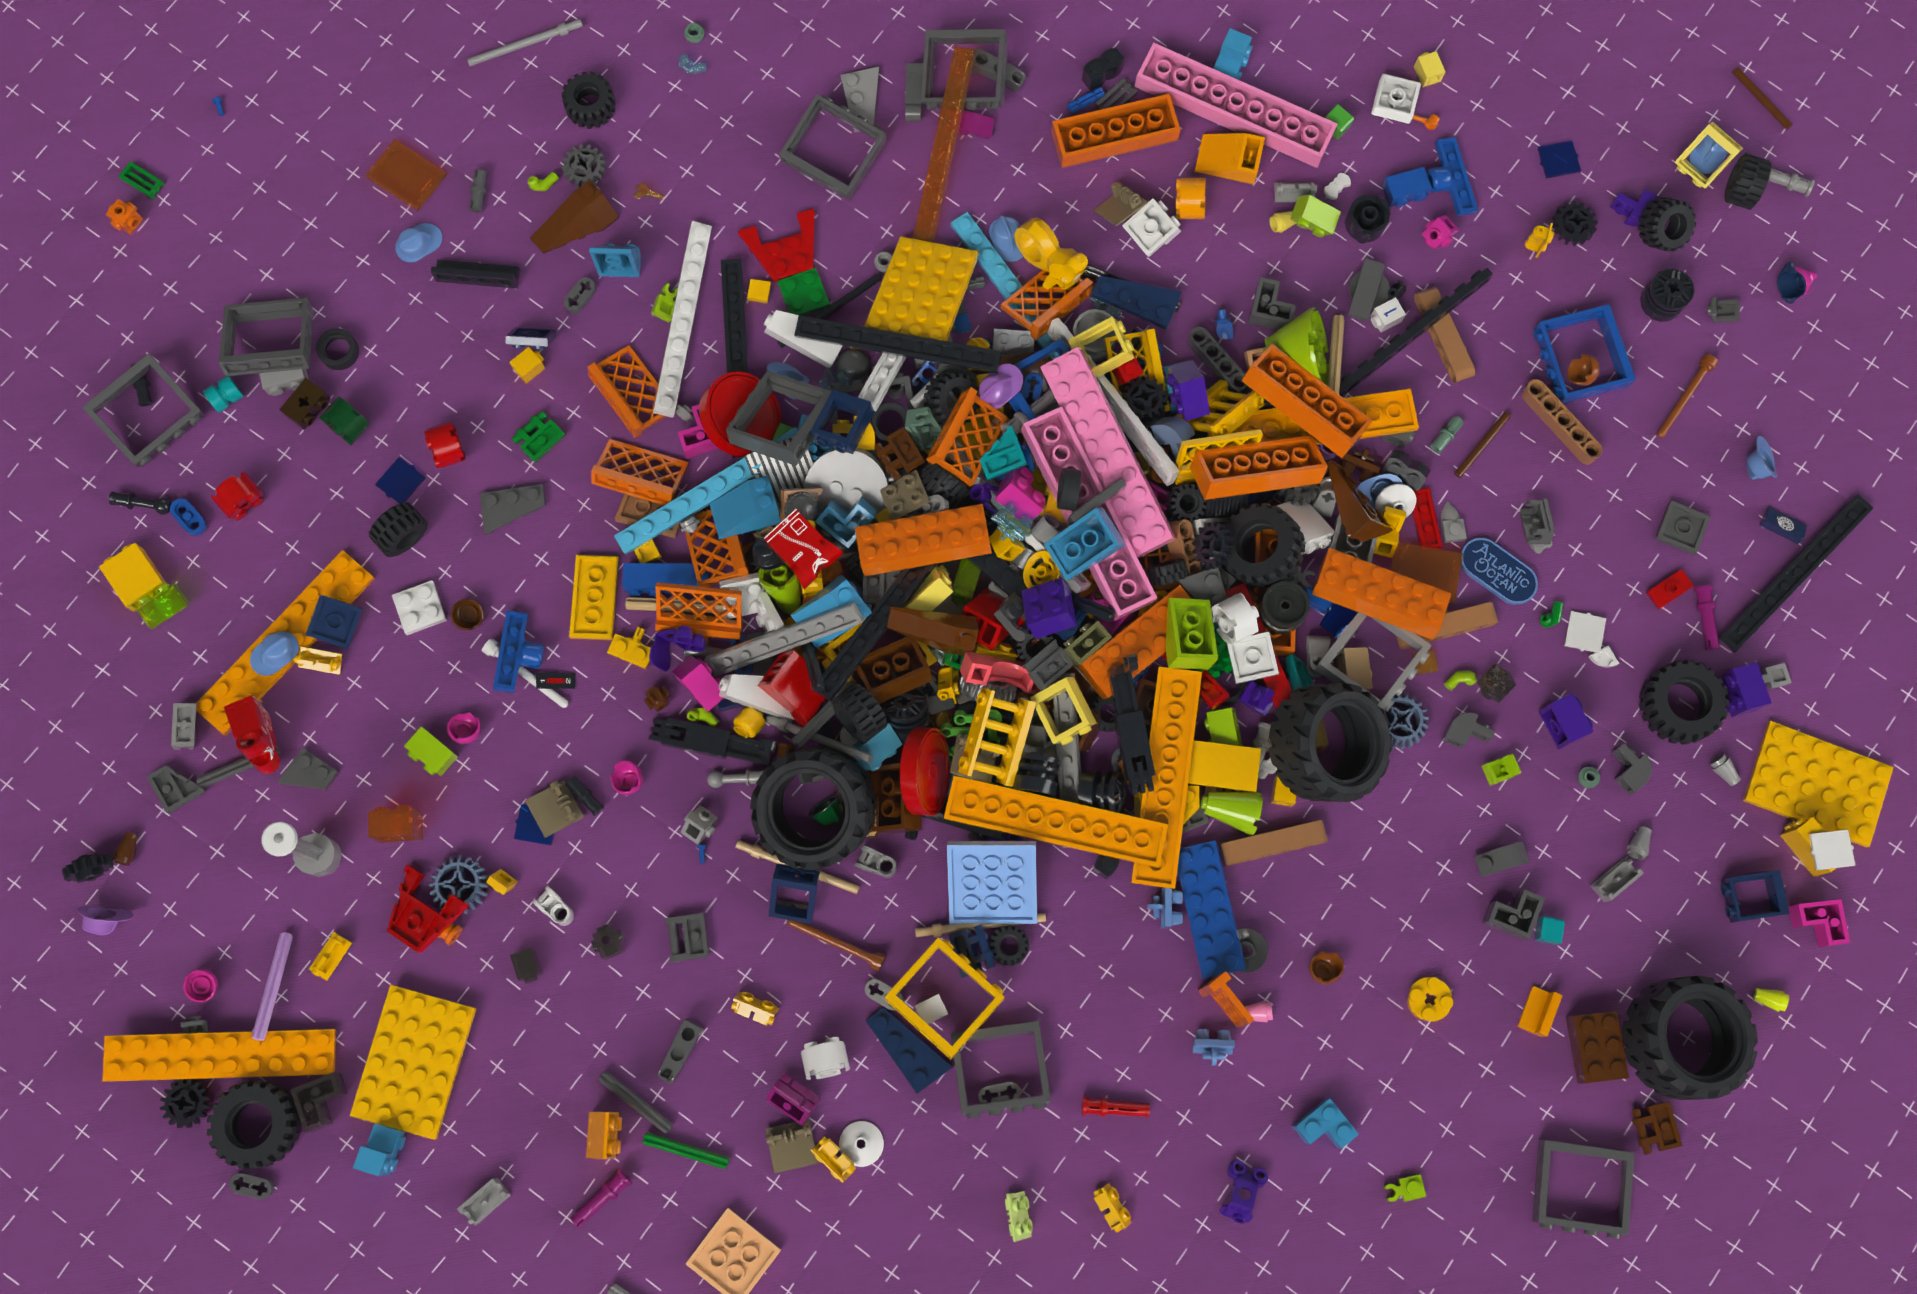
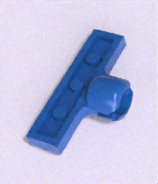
M1456 138L1439 139L1434 145L1441 167H1433L1426 172L1432 187L1431 192H1449L1457 216L1475 214L1478 211V207Z
M506 610L493 690L514 693L519 668L524 666L538 669L542 664L543 644L529 642L524 639L527 613Z

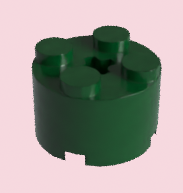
M339 396L319 417L323 423L329 426L335 434L340 435L350 446L371 425L363 415L359 414L355 408Z

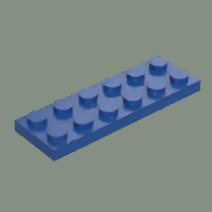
M1214 840L1180 848L1177 870L1202 979L1215 977L1225 971L1229 974L1247 970L1217 841Z

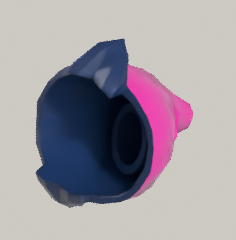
M1792 261L1787 263L1778 275L1776 282L1779 293L1782 295L1781 298L1786 303L1793 304L1796 299L1803 297L1809 292L1813 280L1817 278V274L1802 267L1794 266Z

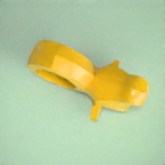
M1037 217L1031 218L1015 231V242L1024 258L1035 267L1049 272L1043 283V288L1048 290L1058 284L1061 289L1067 290L1080 280L1088 265L1087 257L1083 253H1077L1073 248H1060L1054 232L1043 220Z

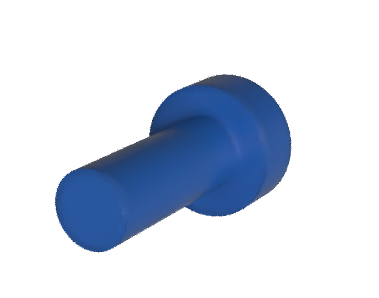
M215 97L212 99V102L216 105L219 116H223L221 97Z
M707 844L697 845L700 864L705 863V848H707Z

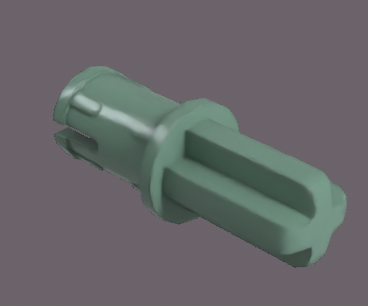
M1453 417L1448 425L1440 430V435L1430 445V448L1435 453L1441 454L1446 445L1455 439L1454 436L1463 426L1464 421L1460 417Z

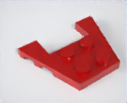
M814 208L796 213L802 233L761 244L755 226L738 230L740 239L744 241L750 252L754 254L774 283L814 268Z
M406 864L404 868L406 875L404 882L400 883L398 889L400 896L398 903L394 904L387 932L414 951L422 953L469 907V904L451 894L441 912H437L413 895L425 875Z

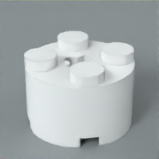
M1238 593L1211 608L1213 623L1217 621L1220 628L1216 630L1226 643H1237L1258 632L1256 619L1259 617L1258 610L1255 606H1250L1242 593Z
M839 1037L828 1038L826 1043L818 1045L817 1042L804 1044L801 1056L807 1080H811L810 1076L815 1075L816 1079L839 1075L842 1068H845L846 1071L850 1070L845 1043L839 1041Z

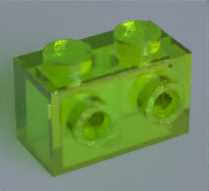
M166 582L156 589L158 593L150 597L148 594L137 601L139 605L136 607V611L151 630L189 605L190 602L175 583L169 585Z

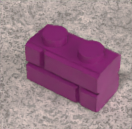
M786 1073L773 1085L766 1098V1101L800 1125L806 1122L821 1100L813 1091L808 1090Z

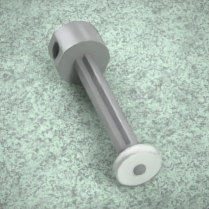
M280 821L268 825L261 836V843L265 851L277 857L290 853L293 854L296 867L309 875L322 877L332 874L339 867L341 861L340 847L332 838L325 835L313 833L300 839L293 826Z

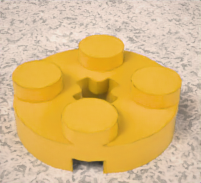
M1425 977L1415 981L1410 986L1407 1004L1411 1013L1416 1018L1433 1022L1441 1020L1449 1013L1453 1006V999L1449 987L1443 981L1436 977ZM1427 993L1430 996L1434 995L1435 999L1433 1000V1005L1431 1003H1425L1424 1000L1427 999Z

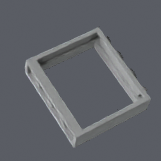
M1357 613L1315 669L1332 683H1350L1360 686L1332 666L1331 663L1368 617L1365 614ZM1371 617L1419 651L1382 701L1374 696L1379 701L1377 705L1379 709L1387 712L1394 703L1391 700L1395 694L1400 696L1406 688V685L1403 684L1406 679L1412 680L1418 672V669L1415 667L1419 662L1424 664L1431 655L1428 653V650L1432 645L1413 632ZM1362 687V692H1367V690Z

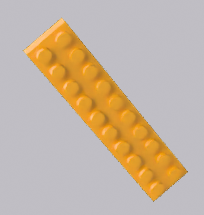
M1411 389L1344 398L1373 420L1359 439L1411 432L1419 429ZM1277 408L1258 410L1232 432L1238 433L1261 429L1263 435L1260 442L1311 435ZM1204 420L1207 424H1213L1215 422L1210 420ZM1207 432V437H1212V433ZM1313 437L1317 445L1322 444L1319 440ZM1254 438L1248 439L1245 443L1247 444ZM1230 441V442H1229L1228 444H1226L1225 446H1229V445L1232 444L1234 441Z
M342 550L196 703V711L226 736L231 731V727L224 706L250 695H253L260 701L295 664L293 658L278 672L268 676L260 675L253 670L250 664V657L256 646L266 636L285 631L296 637L299 645L297 655H299L300 646L310 648L317 640L305 635L319 595L352 604L375 578Z
M1167 667L1158 668L1149 739L1155 775L1152 776L1154 791L1149 792L1147 784H1145L1146 792L1142 794L1140 818L1168 824L1159 868L1134 863L1131 883L1175 889L1202 672Z
M953 776L944 815L946 820L1002 831L1007 834L1156 868L1160 866L1168 824L958 776Z
M336 1029L267 1031L264 1041L253 1039V1032L104 1036L102 1082L335 1074Z

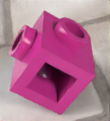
M1444 215L1436 220L1432 219L1425 226L1426 230L1422 235L1425 238L1426 244L1431 248H1445L1453 241L1452 237L1459 229L1447 215Z

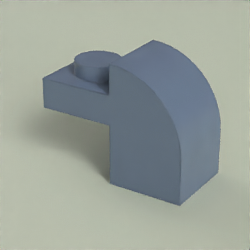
M1164 417L1151 425L1156 442L1159 445L1170 444L1175 461L1182 441L1190 440V437L1195 435L1189 423L1180 417ZM1193 447L1187 448L1186 452H1190L1193 449Z

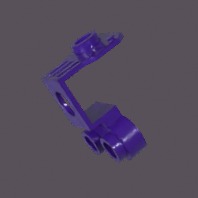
M679 626L678 629L655 633L654 645L650 648L649 659L652 665L666 672L670 668L671 657L669 647L671 642L685 651L703 652L706 640L703 635L693 634L688 626ZM667 634H673V637H668Z
M1234 1160L1227 1168V1174L1234 1180L1233 1185L1235 1186L1229 1205H1222L1219 1212L1224 1216L1232 1218L1235 1222L1243 1224L1250 1222L1253 1218L1251 1212L1254 1207L1257 1190L1266 1184L1268 1174L1262 1168H1255L1249 1173L1242 1161ZM1235 1166L1240 1167L1242 1171H1237ZM1256 1173L1262 1175L1263 1179H1259ZM1242 1188L1250 1191L1251 1198L1248 1200L1241 1199L1238 1194L1239 1189Z

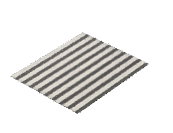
M794 437L778 443L789 446ZM808 449L797 466L756 452L744 456L751 474L758 473L753 479L768 475L779 514L781 489L804 488L807 473L813 465ZM761 464V466L757 469L752 468L754 466Z

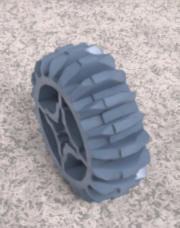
M1406 692L1402 695V698L1401 695L1395 694L1391 700L1394 701L1393 705H1402L1408 708V710L1400 711L1396 707L1391 706L1387 711V716L1390 719L1389 734H1392L1393 730H1399L1407 735L1401 737L1392 734V749H1395L1397 744L1401 750L1405 748V745L1409 748L1413 747V742L1418 744L1420 742L1419 737H1425L1426 734L1423 730L1429 728L1427 724L1423 723L1429 720V717L1423 716L1427 709H1420L1419 707L1423 703L1419 701L1416 704L1414 702L1416 696L1408 699V693ZM1412 714L1415 718L1414 730L1412 729V725L1409 720ZM1404 715H1406V717L1400 724L1393 726V724L1396 723V720L1399 717L1402 718Z
M462 855L458 856L457 862L453 856L450 857V864L443 860V868L435 867V870L439 872L438 875L431 874V878L436 879L435 882L429 883L430 887H435L434 890L429 892L430 895H437L433 902H440L438 908L442 910L448 900L444 895L443 888L451 889L453 895L460 899H464L467 891L474 890L465 902L469 904L472 910H476L477 907L474 903L482 904L483 901L479 899L480 896L487 897L488 895L483 891V888H489V884L483 883V881H486L489 877L488 875H481L485 872V868H478L480 863L478 861L472 863L471 857H467L464 861ZM464 868L469 869L473 873L475 882L466 880ZM457 869V871H454L452 879L444 881L451 871ZM458 881L466 884L462 888L460 887V890L451 885H455ZM467 908L463 913L468 914L469 909Z

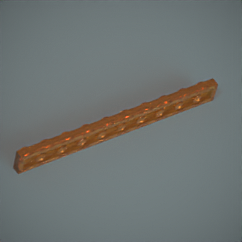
M954 47L913 239L933 243L935 241L976 53L975 49Z

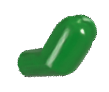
M1553 602L1552 611L1540 616V625L1550 628L1561 621L1564 603Z

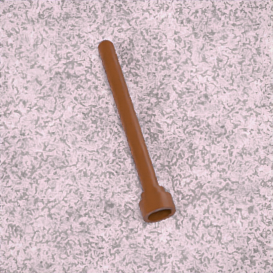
M1710 354L1702 356L1699 361L1700 369L1658 430L1657 436L1659 438L1665 437L1706 373L1715 369L1719 362L1714 356Z
M787 920L789 926L867 961L871 968L876 971H880L885 961L886 955L880 952H873L871 954L803 922Z

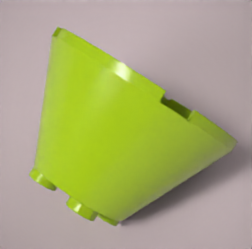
M1311 307L1268 338H1265L1266 348H1263V352L1271 344H1274L1327 385L1329 364L1326 363L1325 353H1329L1327 338L1319 311H1314L1316 307Z

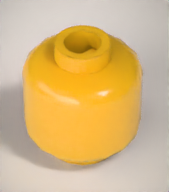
M744 707L733 720L735 732L746 739L747 737L754 738L765 726L764 713L751 707Z

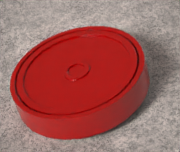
M730 372L716 379L703 392L699 406L701 424L708 438L720 450L737 457H744L754 452L730 444L726 429L729 426L728 423L732 422L737 415L738 409L744 405L748 395L753 392L759 381L758 377L746 372ZM773 391L745 430L749 434L770 441L773 440L779 423H782L781 408Z
M917 727L913 729L903 747L900 762L901 793L906 808L913 815L934 816L940 812L947 798L951 774L950 753L946 738L938 728Z

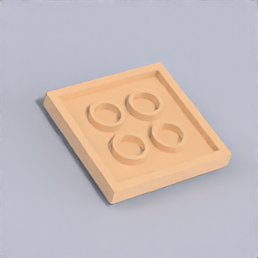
M727 1208L686 1262V1265L722 1294H749L780 1253L781 1249L734 1211Z

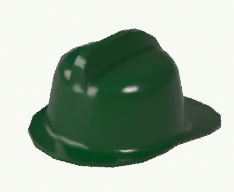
M832 795L821 800L809 811L808 815L813 817L822 826L832 823L838 824L840 822L839 818L844 812L840 802L842 795Z

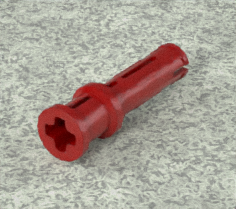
M1083 1096L1081 1114L1082 1116L1098 1114L1100 1117H1105L1107 1114L1149 1117L1150 1103L1108 1101L1106 1097L1094 1099Z

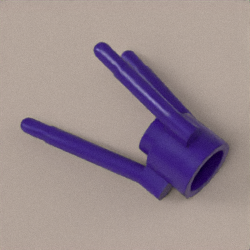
M987 482L984 485H974L969 496L977 504H983L985 510L990 511L1005 524L1007 522L1006 519L989 504L992 498L990 490L998 491L999 487L992 486Z

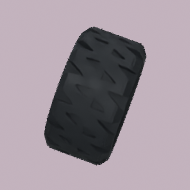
M1350 683L1310 684L1308 687H1299L1289 694L1290 700H1283L1275 712L1277 717L1275 721L1271 722L1269 732L1271 763L1277 768L1275 773L1282 784L1290 788L1291 793L1310 801L1352 802L1362 799L1364 795L1371 793L1380 783L1379 778L1383 777L1387 771L1390 762L1388 757L1392 750V734H1389L1388 730L1390 724L1385 711L1377 706L1379 701L1370 692H1362V687ZM1329 710L1340 721L1345 736L1343 758L1331 775L1322 767L1317 756L1315 744L1319 723Z
M823 746L805 747L795 750L772 762L757 780V786L751 796L750 809H753L751 822L755 834L760 835L761 845L770 855H776L780 862L794 868L799 866L805 870L822 869L825 866H832L854 852L870 833L875 820V792L870 787L872 783L865 770L855 764L856 760L843 752L834 751L835 749ZM814 773L829 779L839 789L845 804V819L841 830L835 838L826 841L809 840L797 834L788 824L783 811V796L787 785L797 774Z
M1705 976L1665 979L1652 983L1640 991L1641 996L1634 998L1627 1009L1626 1014L1629 1017V1021L1623 1022L1622 1038L1628 1045V1048H1624L1627 1060L1631 1067L1638 1070L1635 1072L1636 1076L1645 1086L1654 1089L1655 1093L1670 1099H1715L1728 1095L1732 1090L1739 1088L1748 1078L1747 1072L1753 1069L1758 1052L1754 1051V1047L1758 1043L1756 1025L1751 1024L1752 1013L1744 1000H1737V993L1725 983H1716L1714 978ZM1683 1002L1693 1006L1703 1015L1712 1034L1710 1058L1706 1065L1696 1074L1686 1071L1676 1062L1667 1043L1666 1034L1669 1018L1672 1012Z

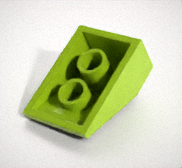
M1168 599L1165 647L1168 668L1209 670L1218 660L1210 600Z

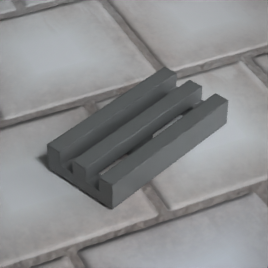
M1123 78L1096 102L1095 107L1099 110L1110 108L1129 91L1130 93L1116 106L1127 104L1137 95L1138 90L1136 88L1133 89L1132 85L1128 84L1127 80ZM1122 87H1124V88H1123L1116 96H1114L1104 107L1102 106V105L1105 104L1115 93H1117Z

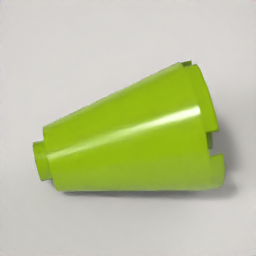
M785 563L773 570L759 569L760 584L784 614H792L801 607V584L795 573Z
M1208 792L1207 796L1203 795L1200 808L1204 809V814L1246 834L1254 835L1257 827L1253 825L1254 822L1260 820L1263 797H1260L1262 795L1260 792Z

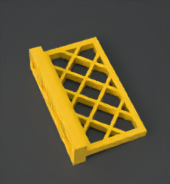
M1155 329L1125 334L1126 339L1130 341L1132 338L1140 337V349L1138 351L1134 349L1132 352L1135 354L1136 359L1140 357L1144 360L1145 367L1142 371L1143 373L1146 371L1147 375L1142 374L1139 377L1145 379L1149 376L1150 382L1157 379L1156 385L1163 384L1162 391H1166ZM1117 336L1104 338L1107 360L1118 355L1111 350L1110 342H1119ZM1110 371L1112 385L1115 387L1116 391L1122 397V392L1119 391V385L1112 371ZM1167 400V405H1164V413L1170 411L1169 401Z
M1261 429L1182 441L1175 462L1179 469L1175 484L1196 482L1190 470L1195 451L1205 450L1211 444L1215 445L1209 449L1227 447L1225 445L1230 441L1234 442L1229 446L1246 444L1245 442L1250 438L1254 439L1247 444L1257 443L1261 441L1263 435ZM1195 447L1190 452H1186L1187 448Z

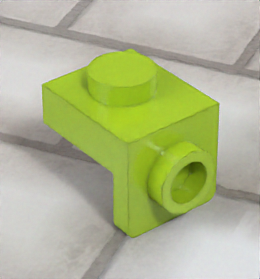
M1513 754L1481 766L1490 786L1521 773Z

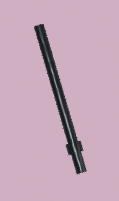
M875 274L812 318L826 319L880 282V276ZM777 341L781 349L786 346V344Z

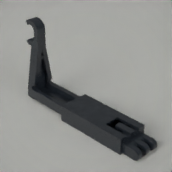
M1136 654L1123 657L1122 665L1107 670L1116 716H1113L1125 779L1126 781L1129 780L1132 795H1137V785L1141 794L1146 792L1145 784H1147L1149 792L1154 791L1152 776L1155 775L1143 711H1139L1131 674L1138 669ZM1139 756L1141 762L1135 763L1138 771L1134 772L1131 757Z
M653 718L652 723L660 725V728L652 726L650 731L658 733V736L649 735L648 738L652 741L661 742L666 747L720 759L730 757L766 766L771 765L776 749L774 741L746 739L731 735V732L673 718H667V721ZM680 731L686 732L684 741L670 738L671 735L680 737Z

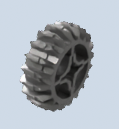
M962 675L959 681L961 692L966 697L971 698L972 701H976L981 688L995 691L994 698L1011 703L1015 699L1017 686L1001 681H990L985 686L968 683Z

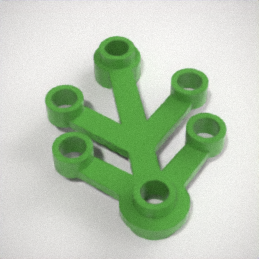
M990 709L988 719L1002 722V715L999 711ZM958 710L954 714V722L957 725L972 723L974 714H967L963 710ZM943 723L940 730L945 738L957 736L958 733L968 736L970 727H953L950 723ZM985 727V730L988 729L989 735L987 742L996 741L995 744L1000 745V737L997 735V730ZM955 745L949 747L950 763H952Z

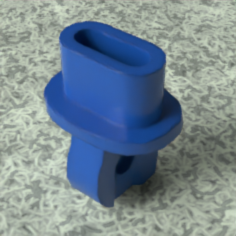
M1218 309V319L1214 320V322H1217V336L1221 339H1234L1233 326L1230 318L1226 316V309Z

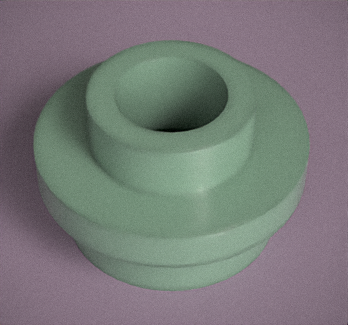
M690 23L684 31L686 40L691 43L700 42L704 38L703 27L697 23Z
M1593 767L1581 769L1578 773L1580 785L1585 788L1597 786L1600 781L1599 772ZM1587 774H1591V775H1592V777H1593L1592 781H1589V780L1586 778V775H1587Z

